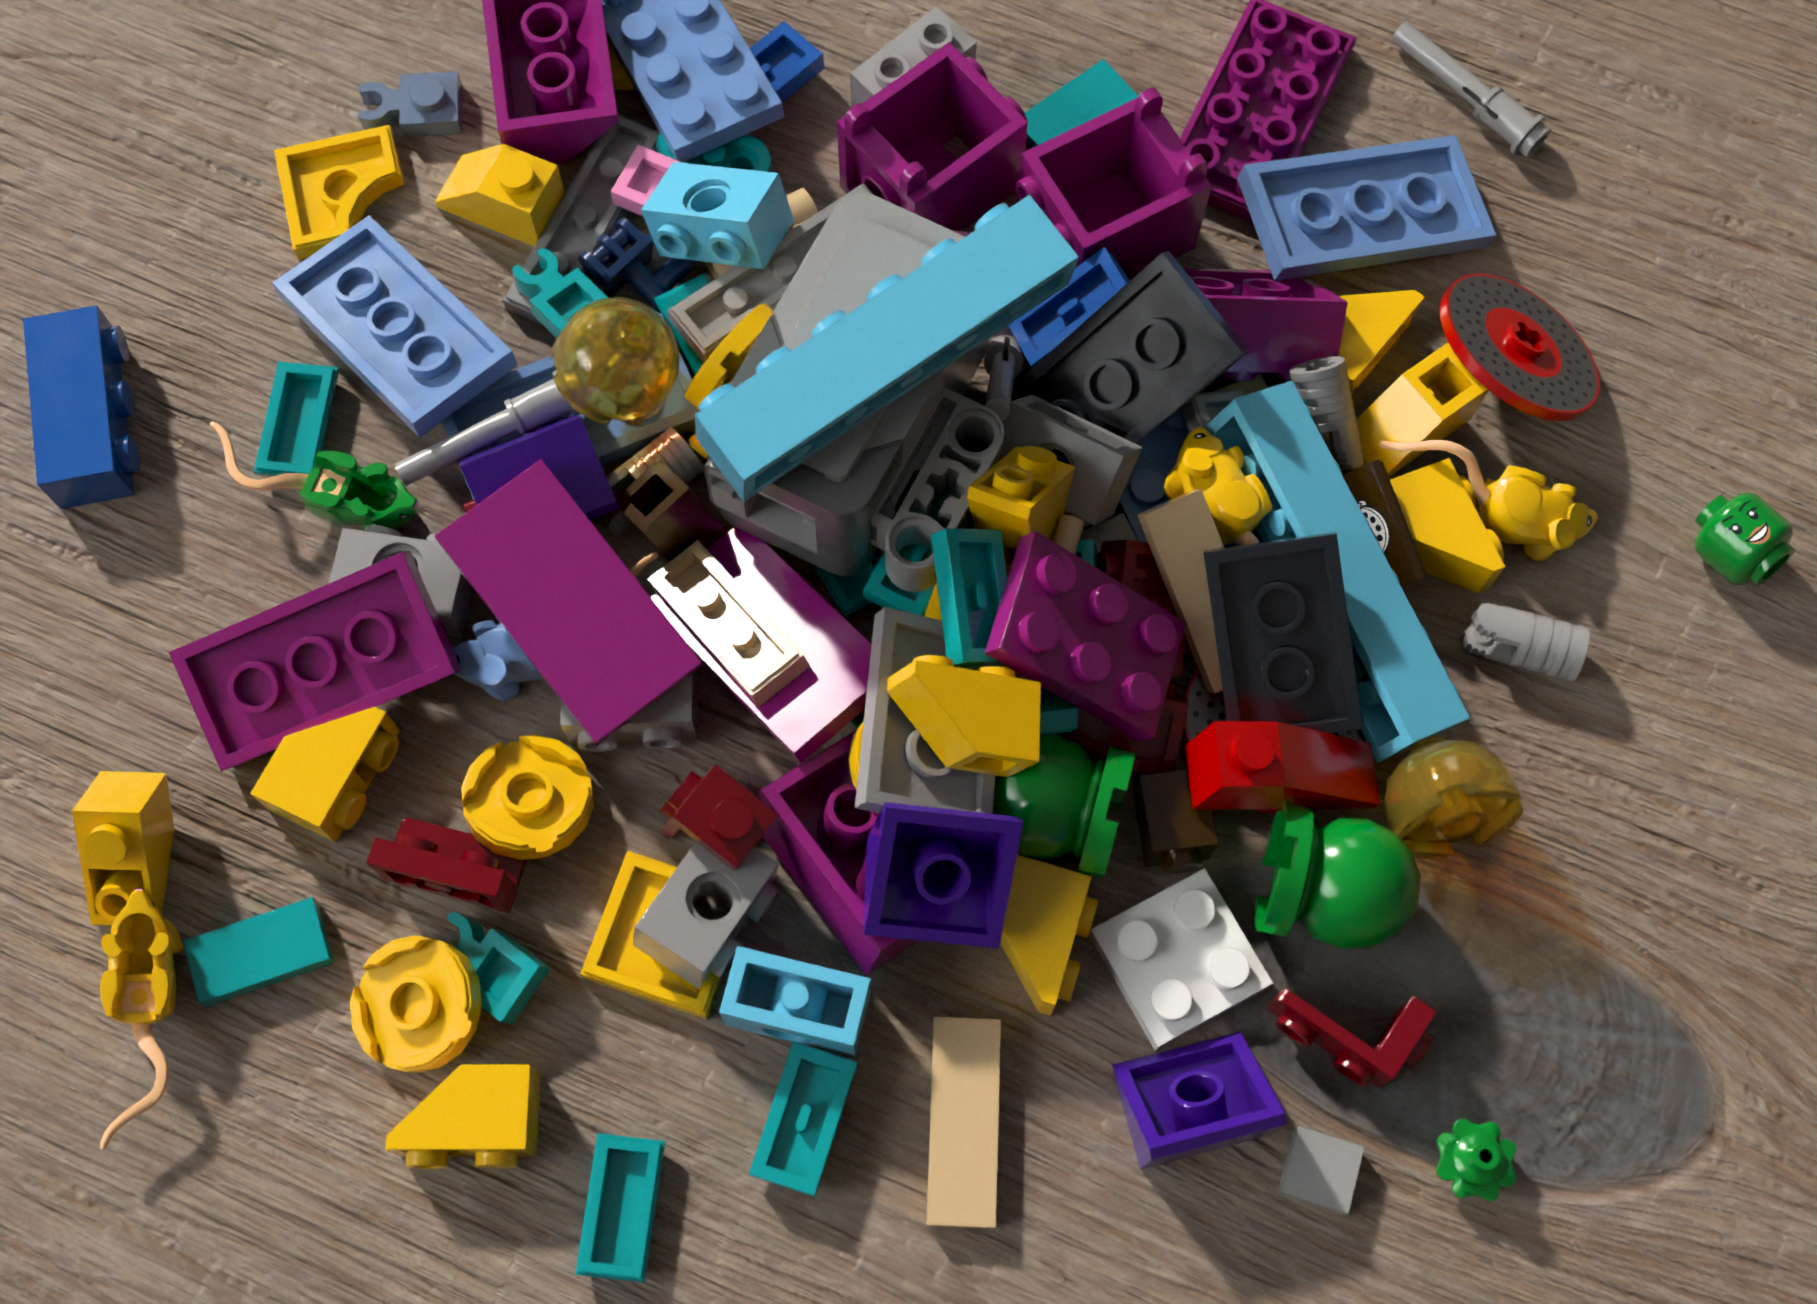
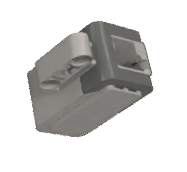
M864 192L853 193L842 198L834 207L776 305L774 315L772 314L730 384L737 387L754 376L758 364L773 351L785 346L789 347L792 351L812 338L811 333L813 329L828 315L838 310H844L848 314L867 302L866 298L869 292L885 278L893 274H899L903 278L920 267L923 257L940 242L952 238L957 243L965 236L872 194ZM988 339L887 407H882L803 460L802 464L745 502L741 500L708 455V461L704 466L711 502L718 507L723 519L731 525L832 574L844 577L854 576L864 571L871 563L877 550L881 548L885 550L886 573L891 582L897 587L910 592H918L934 586L937 579L931 535L945 528L967 529L972 520L966 499L968 488L1000 461L1002 456L1005 433L1001 419L988 407L963 396L986 354ZM976 438L985 442L988 448L981 452H970L960 447L959 443L965 439ZM945 494L953 495L954 497L949 496L944 501L938 513V522L932 519L933 501H940L944 498ZM917 544L928 549L931 555L923 561L912 562L905 560L898 552L907 545Z

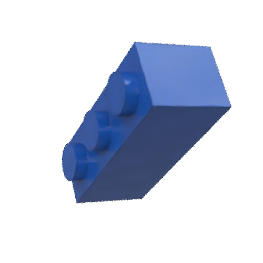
M97 305L23 318L37 485L60 509L134 496L132 472L140 470V457L134 438L128 435L127 417L134 415L135 407L130 387L123 380L121 363L128 362L129 350L123 330L120 326L113 327Z

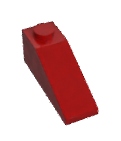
M1214 721L1185 746L1193 810L1283 809L1284 801L1310 806L1312 809H1375L1380 806L1371 743L1281 722Z

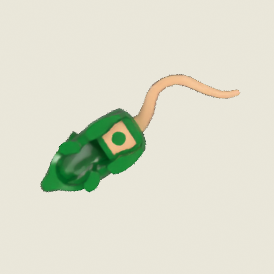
M210 422V427L221 438L229 476L245 488L256 491L299 489V495L306 509L316 517L339 525L363 524V531L369 525L384 526L397 531L398 527L411 519L418 510L419 503L417 499L409 493L397 477L388 474L385 464L380 462L369 464L367 467L359 466L357 460L352 455L338 451L317 452L315 465L309 474L284 473L261 480L249 478L242 474L238 468L233 444L227 431L218 423Z

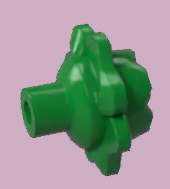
M1458 1119L1453 1124V1134L1449 1132L1442 1133L1436 1140L1440 1152L1436 1175L1444 1181L1453 1180L1451 1190L1454 1196L1459 1199L1477 1196L1487 1202H1493L1499 1197V1186L1510 1187L1515 1183L1516 1176L1513 1171L1512 1160L1516 1152V1146L1509 1139L1499 1140L1501 1131L1495 1122L1478 1125L1466 1119Z

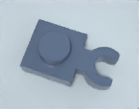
M458 71L400 74V89H389L386 85L378 82H367L359 85V93L364 105L380 104V107L376 110L359 111L358 118L364 130L386 125L392 127L394 123H399L404 137L462 134V82Z

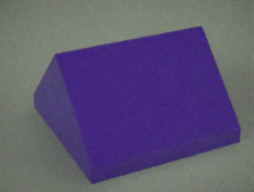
M577 414L460 460L461 470L476 504L482 502L538 460L542 459L589 520L619 509L583 420Z
M884 802L867 838L863 915L864 935L999 948L1023 828L1022 818Z
M1241 1032L1112 1065L1140 1169L1269 1136L1287 1124L1286 1114Z

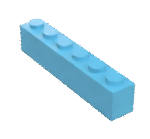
M1030 195L1010 208L1006 203L999 204L979 219L975 225V231L957 243L952 238H949L934 246L923 257L921 266L905 277L901 278L899 274H893L879 282L867 295V302L848 314L844 310H838L828 315L813 329L811 333L812 338L792 351L789 347L785 346L770 353L758 364L755 370L756 374L737 387H734L732 384H725L712 391L700 403V411L694 414L696 439L741 500L745 502L802 464L803 460L882 407H887L1069 285L1079 256Z
M1293 381L1232 400L1206 425V428L1211 435L1221 440L1224 450L1234 446L1241 448L1245 459V464L1241 468L1244 476L1255 474L1267 491L1273 509L1256 526L1263 542L1329 532L1337 533L1363 724L1361 732L1366 742L1371 743L1372 754L1377 763L1432 740L1468 720L1470 716L1460 699L1456 687L1448 677L1429 640L1426 630L1419 622L1400 586L1396 573L1390 567L1370 529L1367 518L1361 512L1341 474L1338 463L1332 457L1312 419L1309 408L1304 404Z

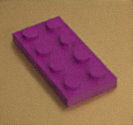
M410 551L396 554L168 652L221 772L277 749L286 735L377 707L462 671Z

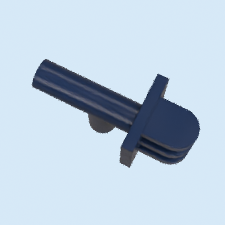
M622 217L615 223L617 230L610 237L603 234L598 238L597 244L599 247L592 253L584 251L578 257L579 262L603 287V293L609 299L626 283H629L647 302L661 313L654 298L672 290L695 268V264L692 260L669 258L659 269L652 273L646 267L652 260L654 241L651 235L647 233L644 236L630 221ZM629 244L632 248L625 252L623 249ZM612 261L614 264L607 269L605 265Z

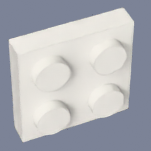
M1205 868L1094 927L1089 932L1092 942L1155 1051L1261 993L1273 984Z

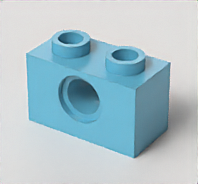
M673 162L641 209L659 256L756 269H765L794 222L779 173Z
M737 946L719 1014L725 1026L784 1041L796 1042L855 1058L871 996V978Z

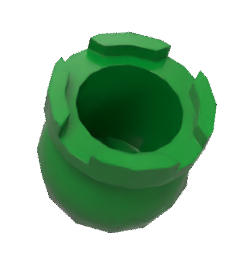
M1059 734L1040 736L1038 763L1010 777L995 775L992 814L1021 817L1023 820L1017 855L1034 860L1051 861L1073 851L1074 857H1081L1078 873L1104 879L1119 824L1118 822L1106 820L1108 807L1117 810L1121 808L1124 793L1128 788L1135 753L1109 746L1106 762L1104 763L1103 760L1099 759L1094 763L1079 743Z
M1284 801L1283 810H1277L1263 855L1262 865L1274 868L1270 897L1256 895L1254 920L1256 931L1286 937L1293 923L1299 921L1312 938L1338 949L1370 950L1399 936L1416 912L1420 894L1421 874L1413 854L1397 834L1369 819L1339 818L1317 828L1316 824L1313 823L1312 807Z

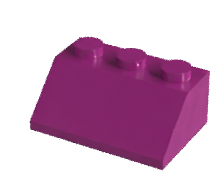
M482 0L497 129L501 143L554 164L569 162L619 122L602 0Z
M1131 266L1130 280L1146 266ZM1182 267L1249 350L1248 353L1220 376L1233 380L1249 381L1255 379L1256 372L1275 373V376L1291 381L1289 370L1293 366L1316 358L1339 355L1348 302L1310 278L1304 276L1274 281L1271 270Z
M855 730L762 788L758 799L778 814V817L762 837L867 976L918 940L864 935L863 932L867 838L879 814L855 808L857 790L853 785L848 762Z

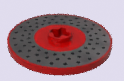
M1489 274L1465 275L1457 279L1444 293L1439 309L1444 334L1462 364L1494 395L1520 411L1551 421L1576 419L1594 404L1600 390L1599 374L1595 361L1577 331L1558 311L1542 298L1512 281Z

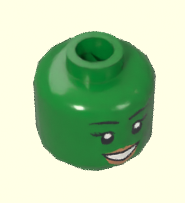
M1742 493L1730 501L1723 495H1720L1712 500L1695 520V523L1702 528L1694 542L1696 553L1733 585H1742L1750 581L1757 586L1763 584L1789 560L1795 551L1789 544L1793 536L1791 524L1755 493Z

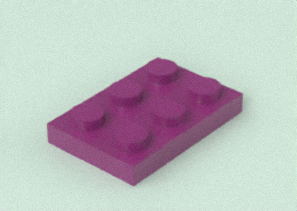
M1034 531L1019 539L985 654L1031 681L1041 682L1043 688L1140 742L1154 738L1156 735L1185 622L1044 535Z

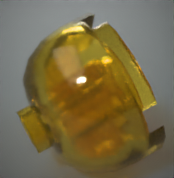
M624 297L595 300L577 310L569 318L551 348L550 360L554 357L557 373L553 378L558 391L575 410L595 422L609 425L612 419L621 421L631 420L628 426L638 425L657 414L668 398L679 375L680 353L671 327L652 308L640 301Z
M1431 737L1422 740L1410 749L1409 755L1402 759L1388 778L1384 801V810L1389 829L1397 834L1413 854V857L1417 859L1443 858L1455 855L1456 853L1451 843L1462 841L1471 836L1476 847L1488 843L1510 829L1522 816L1524 808L1520 801L1522 798L1519 788L1498 755L1481 744L1461 739L1446 740L1443 737Z

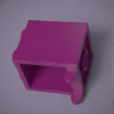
M948 42L864 103H857L852 106L846 115L837 121L840 187L847 194L864 183L875 196L945 228L962 231L1016 191L1015 184L1019 180L1021 155L1025 152L1028 128L1026 115L1011 97L1004 98L988 82L986 73L975 59L971 57L965 58ZM955 136L970 149L969 152L958 160L942 146Z
M1154 87L1145 90L1136 99L1037 145L1021 155L1019 180L1015 184L1017 203L1028 195L1034 199L1079 256L1075 268L1105 247L1116 257L1130 281L1131 266H1147L1162 252L1170 251L1174 258H1177L1196 248L1212 187L1206 178L1208 164L1199 153L1191 156L1161 112L1163 97Z

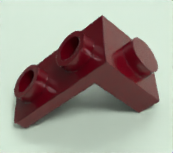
M715 764L703 778L691 771L659 811L669 820L659 833L669 840L679 829L683 830L733 871L748 855L778 817V814Z
M1283 988L1274 997L1267 1008L1270 1013L1278 1017L1275 1025L1282 1033L1306 1047H1310L1312 1042L1335 1057L1332 1064L1338 1072L1363 1087H1368L1370 1082L1378 1088L1382 1087L1395 1078L1403 1064L1412 1070L1422 1059L1434 1039V1036L1425 1029L1436 1014V1011L1414 996L1397 1008L1373 1047L1367 1045L1286 988Z

